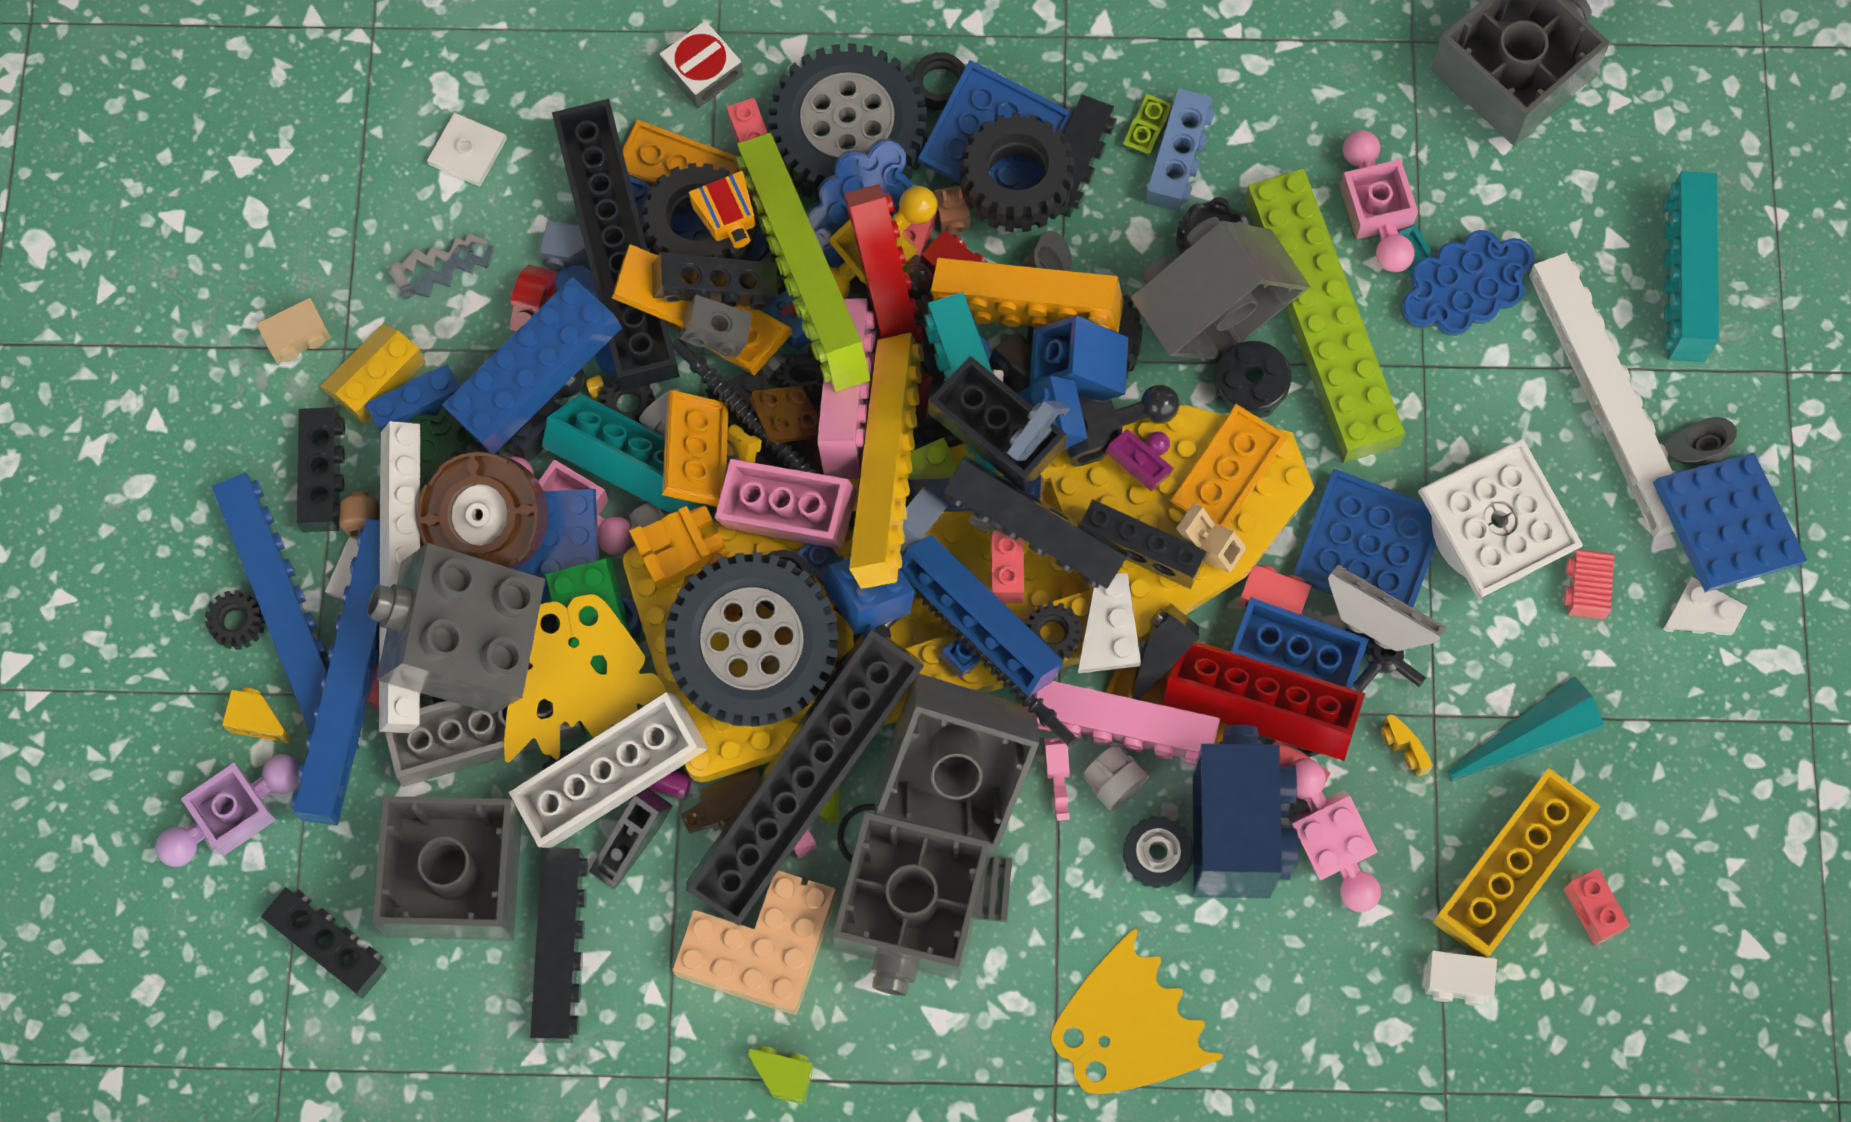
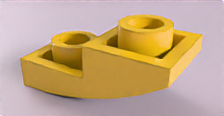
M1394 715L1386 716L1381 728L1385 744L1391 745L1393 752L1406 749L1407 752H1404L1406 764L1410 770L1414 769L1417 777L1428 774L1433 764L1418 738Z

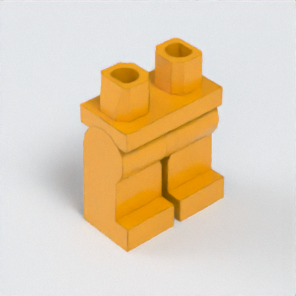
M706 505L691 511L685 506L679 509L678 512L671 513L643 528L638 526L629 530L658 591L694 573L703 566L714 563L712 557L726 548L718 531L703 538L699 530L714 523Z

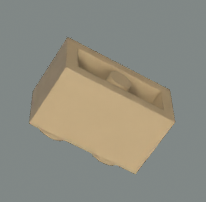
M311 298L256 324L277 364L292 361L299 353L308 349L318 348L331 338Z

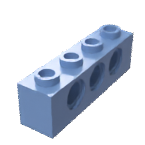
M1178 88L1147 189L1146 203L1180 212L1182 202L1188 203L1192 186L1188 185L1190 176L1196 177L1200 160L1195 159L1197 151L1204 150L1208 134H1204L1203 131L1205 125L1211 126L1215 109L1210 108L1211 96ZM1190 122L1193 123L1195 127L1188 128L1185 127L1183 124ZM1184 148L1188 152L1178 153L1175 149ZM1175 173L1178 174L1180 178L1171 179L1167 175Z

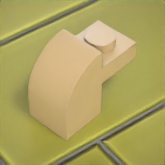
M1192 504L1176 528L1182 535V540L1207 551L1204 561L1206 564L1229 573L1247 549L1235 531L1216 525L1205 509L1196 504Z

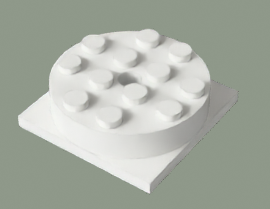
M1523 438L1418 491L1432 516L1433 536L1441 555L1455 571L1466 577L1477 599L1510 583L1521 580L1530 573L1583 546ZM1491 518L1498 522L1499 528L1494 526V524L1488 526L1492 522Z

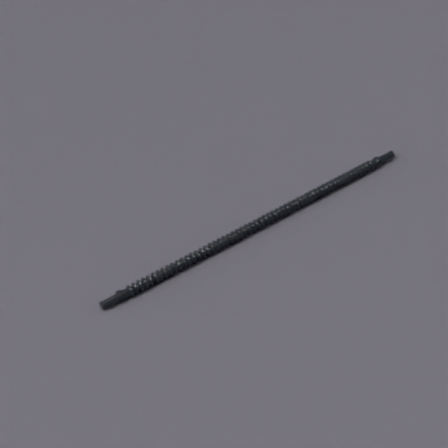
M680 338L672 343L673 349L690 365L689 369L702 377V383H708V389H714L713 394L719 395V400L725 401L726 407L731 406L730 410L732 413L737 412V418H743V424H749L748 429L754 430V435L760 436L762 442H766L767 448L772 447L771 452L773 454L778 453L777 458L779 460L784 459V466L790 465L789 469L816 474L815 469H810L809 463H804V457H798V451H792V445L786 446L787 442L773 443L769 440L755 409L751 410V404H745V398H739L740 393L734 392V387L728 386L727 380L722 381V375H716V369L709 368L707 360L703 356L698 357ZM856 511L851 513L849 521L850 532H854ZM908 580L915 590L916 599H922V605H928V611H934V617L941 618V624H947V630H953V636H959V642L966 643L965 648L967 650L972 649V656H979L978 662H985L984 668H991V675H998L997 681H1004L1003 687H1010V694L1016 693V700H1022V706H1028V712H1034L1043 727L1048 726L1068 747L1076 742L1077 737L1056 717L1058 713L1054 709H1049L1043 704V698H1037V692L1028 697Z

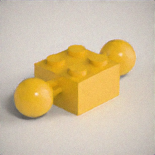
M913 186L907 189L899 201L900 211L891 217V221L896 220L900 237L896 238L897 247L902 246L906 262L919 249L905 234L904 230L911 224L929 222L937 211L936 196L930 189L924 186ZM850 220L828 240L845 261L838 269L830 267L843 299L848 297L850 281L856 275L866 284Z

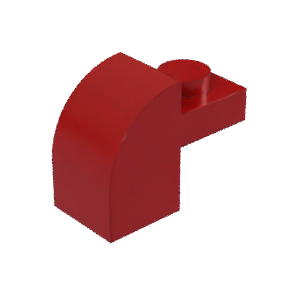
M527 265L520 272L510 302L513 305L510 330L518 331L553 296L557 271Z

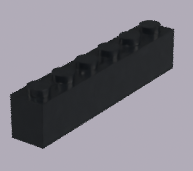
M965 454L945 485L944 492L948 494L947 499L951 503L961 508L964 505L975 510L974 515L978 519L988 524L991 521L1002 526L1001 531L1014 540H1017L1018 537L1030 543L1028 547L1041 556H1044L1046 553L1057 559L1055 563L1068 572H1072L1073 569L1084 575L1082 579L1095 588H1099L1101 585L1108 589L1127 558L1126 550L1027 491H1022L1012 482Z
M542 848L530 1038L534 1043L573 1044V1035L579 1034L580 1022L579 1016L575 1015V1003H580L581 984H576L577 971H582L583 952H578L579 939L583 940L585 935V922L580 920L581 908H586L587 901L586 889H582V877L588 876V858H584L580 848Z

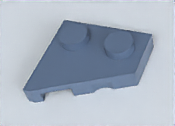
M1061 401L1037 403L1028 415V418L1031 420L1024 430L1020 428L1011 438L1010 444L1012 446L1007 453L1017 461L1026 460L1039 443L1051 432L1050 426L1058 414L1065 416L1070 408Z

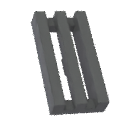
M994 856L990 857L988 865H993L989 912L982 913L984 880L975 919L1007 922L1012 858L1006 857V859ZM999 866H1005L1000 915L995 914Z

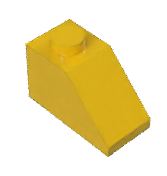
M242 688V691L231 690L222 724L229 733L290 743L291 737L270 704L260 695V691L252 688Z

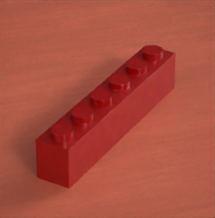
M880 184L845 193L844 196L872 311L875 314L879 339L912 333L916 343L920 344L919 341L924 340L920 323L915 324L914 316L918 315V310L914 298H909L908 290L912 289V284L908 272L903 273L902 264H906V258L902 246L897 247L896 238L900 237V232L896 220L891 221L889 212L894 211L891 196L889 193L884 194Z

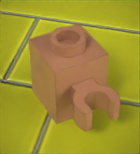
M961 186L935 190L941 233L946 230L951 235H957L970 229L969 208L965 202V195H963Z

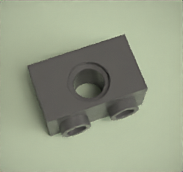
M695 295L686 307L680 339L688 341L697 347H706L718 351V353L724 356L737 357L747 345L752 313Z

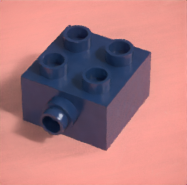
M1227 726L1223 731V741L1219 744H1201L1192 774L1194 897L1270 898L1278 880H1290L1291 867H1297V828H1281V818H1289L1290 804H1295L1296 766L1280 765V745H1265L1259 740V730L1255 726Z

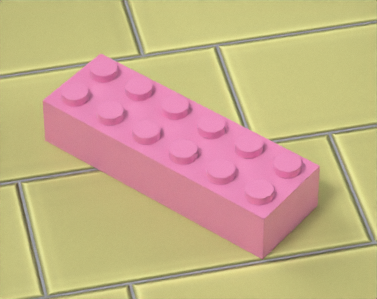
M844 299L861 338L870 376L871 371H874L875 353H872L873 348H876L878 340L877 330H872L875 327L874 311H869L867 299ZM870 377L868 382L839 392H835L831 381L825 382L823 379L818 446L824 475L844 479H860L870 403L868 398L871 395L873 377Z
M1055 681L1037 691V698H1043V704L1058 713L1056 717L1077 739H1081V735L1093 737V742L1100 745L1111 746L1112 742L1124 744L1123 749L1136 753H1142V749L1155 751L1154 756L1167 760H1172L1173 756L1186 758L1185 763L1193 766L1196 764L1201 744H1215L1220 718ZM1037 717L1038 731L1050 732L1051 729L1048 726L1043 727Z

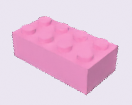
M730 459L715 519L726 529L843 549L857 489L848 479Z

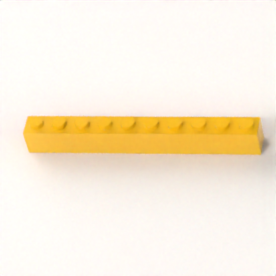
M912 333L877 340L849 567L861 589L897 582L898 568L902 567L900 550L901 544H904L905 541L903 522L907 519L905 504L906 497L910 494L908 476L912 472L910 457L911 450L915 448L913 430L917 427L915 411L916 405H919L918 383L922 382L920 365L924 361L923 348L921 344L916 343Z

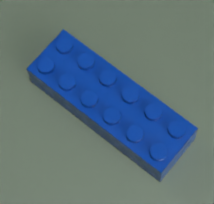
M572 277L442 406L490 454H495L622 329V326L606 306Z

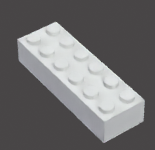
M665 693L510 791L509 794L538 847L552 848L708 750V747L680 697L677 694Z

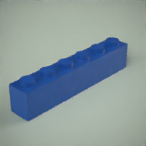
M932 534L907 548L902 557V567L900 568L904 576L1028 697L1052 683L1064 661Z

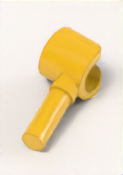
M597 375L589 378L586 384L591 399L600 403L598 393L603 391L604 383L601 376Z

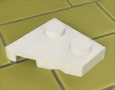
M1691 577L1663 630L1667 632L1687 630L1699 634L1713 632L1716 635H1732L1748 606L1718 590L1704 592L1700 581Z

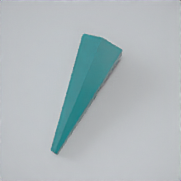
M1576 677L1571 678L1448 770L1451 782L1538 754L1543 749L1600 731L1604 726V722L1593 696Z

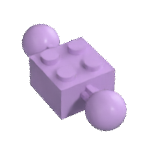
M288 754L275 755L264 764L262 777L252 784L245 773L235 763H232L185 795L181 800L196 822L186 829L183 827H170L164 830L157 838L155 845L158 858L164 864L171 867L184 866L194 858L197 844L206 837L213 848L223 857L276 821L262 799L272 792L278 794L290 793L300 785L299 769L301 764L299 761Z

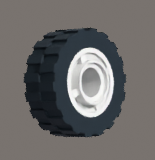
M1152 816L1150 819L1139 821L1136 826L1134 825L1130 829L1123 847V861L1126 864L1128 873L1132 874V878L1140 881L1146 887L1152 886L1158 889L1163 886L1169 887L1173 883L1179 882L1189 870L1193 857L1191 837H1188L1187 830L1184 827L1182 828L1179 822L1169 820L1168 817L1164 816L1162 818ZM1153 845H1161L1165 848L1167 856L1164 859L1156 860L1151 857L1149 849Z

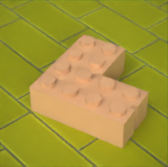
M778 870L771 880L755 929L742 925L738 926L733 922L694 910L673 968L675 976L797 1016L837 898L836 889L808 880L805 886L801 877Z

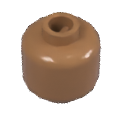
M355 491L340 503L339 525L349 537L358 538L360 529H364L366 519L379 520V503L376 499L370 497L367 492Z

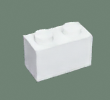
M1432 951L1428 956L1425 994L1433 995V1000L1452 1002L1453 998L1465 999V1004L1484 1006L1485 1002H1490L1494 998L1497 959Z

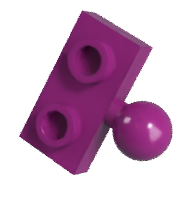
M1126 429L1108 445L1105 451L1107 455L1151 492L1173 470V467L1160 457L1170 447L1169 437L1161 431L1149 434L1144 444Z

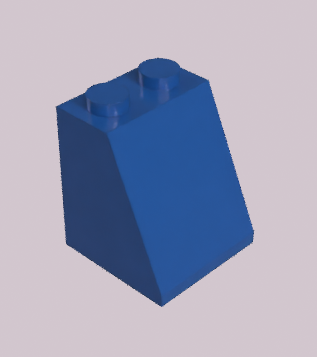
M1077 315L1034 329L1030 386L1049 376L1075 381L1078 396L1106 401L1125 395L1128 337Z

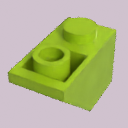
M761 1045L758 1046V1050L749 1049L748 1056L773 1098L805 1105L814 1070L813 1063L808 1062V1057L796 1053H790L789 1057L776 1055V1049Z

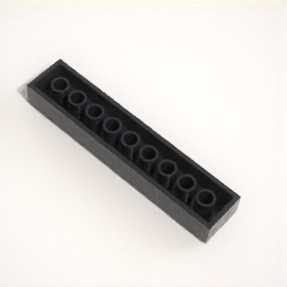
M605 99L552 112L597 297L615 315L622 326V329L609 341L621 391L680 377L666 320L612 299L628 246L631 244L647 252L648 248L610 100Z
M869 624L687 879L686 891L739 926L924 667L922 661Z

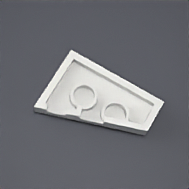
M1127 573L1116 574L1108 589L1101 585L1099 588L1094 587L1078 674L1141 665Z

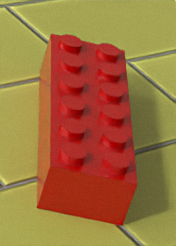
M1196 641L1174 664L1168 678L1163 705L1220 718V723L1230 726L1252 725L1258 728L1259 735L1345 761L1366 693Z

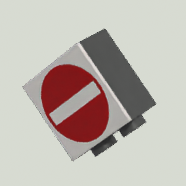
M707 21L689 30L685 36L675 43L668 45L660 53L663 69L697 108L704 105L743 76L741 60Z

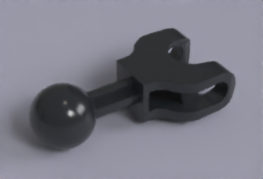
M910 262L902 266L903 273L908 272L912 284V289L908 290L909 298H914L925 321L924 315L929 314L928 303L934 301L930 293L933 275L924 264ZM924 324L921 327L924 336L922 345L924 361L921 362V366L932 377L931 383L938 385L944 381L945 375L944 371L940 372L934 356L936 354L934 344L930 345L925 331L927 325Z
M1154 385L1143 393L1140 402L1116 410L1111 400L1097 402L1089 397L1078 396L1088 438L1069 447L1067 457L1075 467L1100 461L1105 457L1108 445L1122 434L1123 426L1143 419L1156 424H1164L1171 421L1177 415L1180 407L1177 393L1169 386Z

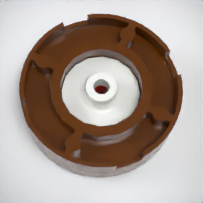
M483 452L462 454L449 459L439 466V470L430 482L424 485L418 502L417 523L424 545L430 543L515 570L529 562L540 548L548 525L546 497L535 476L526 467L511 458Z

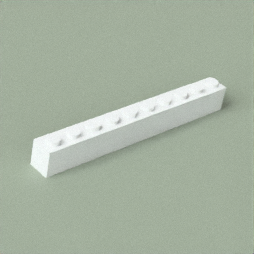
M1564 253L1536 263L1530 272L1529 278L1653 538L1655 539L1674 532L1675 529L1653 482L1659 477L1677 472L1672 471L1668 463L1667 450L1663 444H1659L1655 436L1654 423L1651 418L1646 417L1642 409L1643 402L1640 394L1633 390L1629 382L1630 375L1625 365H1621L1617 357L1615 342L1611 338L1608 339L1601 314L1599 312L1596 313L1594 310L1589 289L1583 287L1579 278L1580 272L1576 262L1571 261L1568 254Z
M389 421L381 432L380 585L391 587L393 584H397L401 562L420 549V533L417 523V508L420 497V424ZM381 626L379 632V664L387 631L386 628ZM379 681V732L411 733L419 726V692Z

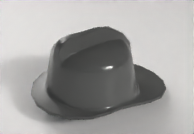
M1051 230L1044 232L1040 236L1034 250L1023 261V267L1070 271L1072 264L1068 244L1062 236Z
M1706 418L1671 435L1666 441V450L1671 457L1683 462L1700 465L1720 462L1727 457L1730 446L1734 444L1737 438V429L1733 422L1726 418Z

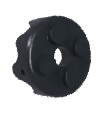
M1216 197L1206 203L1193 204L1185 216L1178 222L1176 245L1179 254H1183L1191 247L1187 236L1198 224L1209 218L1217 217L1220 222H1243L1244 225H1249L1245 214L1232 209L1228 201L1222 197Z
M1261 341L1241 342L1226 351L1219 361L1215 378L1217 398L1220 401H1225L1232 409L1237 404L1259 418H1266L1288 396L1292 377L1290 365L1285 356L1276 347ZM1251 370L1258 371L1262 375V380L1252 383L1247 380L1245 374Z

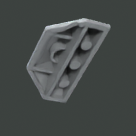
M1340 565L1336 566L1328 578L1341 620L1346 622L1347 626L1354 632L1365 633L1372 637L1375 643L1382 648L1400 651L1436 643L1447 628L1347 571Z

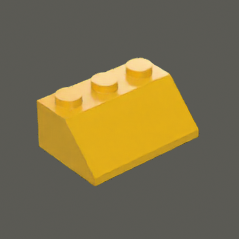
M382 324L320 387L364 425L372 417L366 403L404 385L426 361L420 348L399 330Z

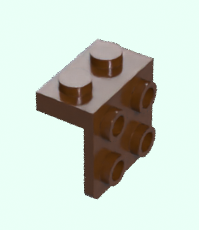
M803 386L753 391L750 400L769 440L773 443L795 441L802 457L813 456L818 448L819 419Z

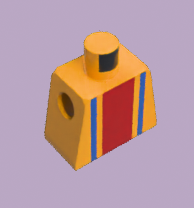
M742 171L689 192L693 209L716 241L729 237L734 248L744 247L750 242L746 230L755 226V219Z

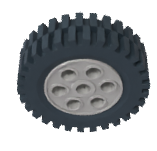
M848 43V51L840 52V44L832 45V53L826 54L824 47L816 50L817 58L812 60L809 53L801 57V68L794 62L789 67L790 77L783 73L779 79L780 88L775 86L772 92L773 101L769 102L768 125L769 132L772 134L795 189L801 185L802 194L808 198L815 191L816 201L819 202L818 188L824 179L835 175L834 166L836 160L841 154L848 151L841 148L843 145L851 144L854 147L849 150H859L866 153L874 142L885 138L897 141L904 149L906 164L902 173L911 180L912 169L917 171L921 165L917 160L927 142V108L925 107L923 92L920 93V84L917 79L912 80V72L907 67L901 71L900 60L894 57L888 63L887 52L879 50L877 56H873L872 47L864 45L863 52H857L856 44ZM846 91L854 92L851 96L842 95ZM822 104L829 106L827 109L824 110L816 108L817 106ZM871 104H877L880 106L877 109L867 108V106ZM848 117L854 119V121L850 123H844L841 121L844 118ZM820 131L828 132L826 136L816 135ZM869 131L879 132L876 136L867 135Z
M743 552L736 553L732 557L727 558L724 556L719 558L717 562L705 565L696 575L694 573L688 579V583L680 589L676 600L672 603L669 610L670 613L665 627V649L668 664L676 684L692 704L705 714L721 722L736 726L759 727L786 720L803 710L816 698L825 686L834 668L839 636L836 627L837 620L835 613L831 609V602L828 596L826 597L822 592L823 588L818 582L815 583L810 578L811 575L808 572L800 570L796 567L795 563L789 560L786 562L779 559V556L772 554L771 556H765L760 552L744 555ZM759 603H771L774 607V615L769 619L760 618L756 613V607ZM729 605L739 606L743 612L741 619L736 622L728 621L724 616L725 608ZM779 628H787L792 632L793 640L788 645H780L776 642L774 633ZM747 631H756L760 635L761 643L759 646L748 648L744 645L742 637ZM721 633L728 637L729 646L725 650L716 651L711 647L710 640L715 634ZM774 657L778 660L780 667L775 674L763 672L761 662L764 658ZM737 659L744 661L748 667L747 673L742 677L732 676L729 672V665L732 661Z

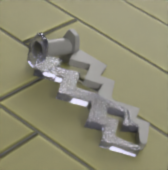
M469 233L465 241L455 236L450 252L431 247L428 255L415 249L403 263L391 265L389 273L394 278L400 297L404 300L411 298L414 294L430 298L434 282L450 287L455 269H461L470 274H473L474 264L488 269L494 250L493 245H489L484 257L481 258L472 254L473 244L487 246V240ZM461 249L468 251L466 260L459 257ZM436 258L445 262L442 273L427 268L424 281L416 277L414 286L408 283L404 274L405 270L414 274L417 262L434 268Z

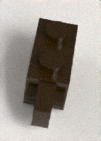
M749 768L703 788L700 794L701 802L681 814L689 834L708 828H713L714 832L717 830L722 832L760 777L756 768Z

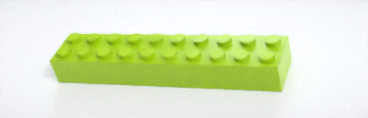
M771 132L738 143L740 156L735 158L739 171L745 173L744 178L747 189L752 194L751 199L754 204L755 214L761 215L757 217L763 234H769L770 236L766 238L769 250L772 255H778L775 258L779 274L787 277L783 279L789 296L796 298L792 300L798 318L805 319L801 323L806 338L814 341L810 343L816 361L820 360V363H823L820 365L824 381H831L835 392L870 381L861 338Z
M1301 169L1249 184L1245 201L1255 227L1271 229L1311 286L1285 308L1343 463L1401 446L1405 436L1404 428L1305 170Z

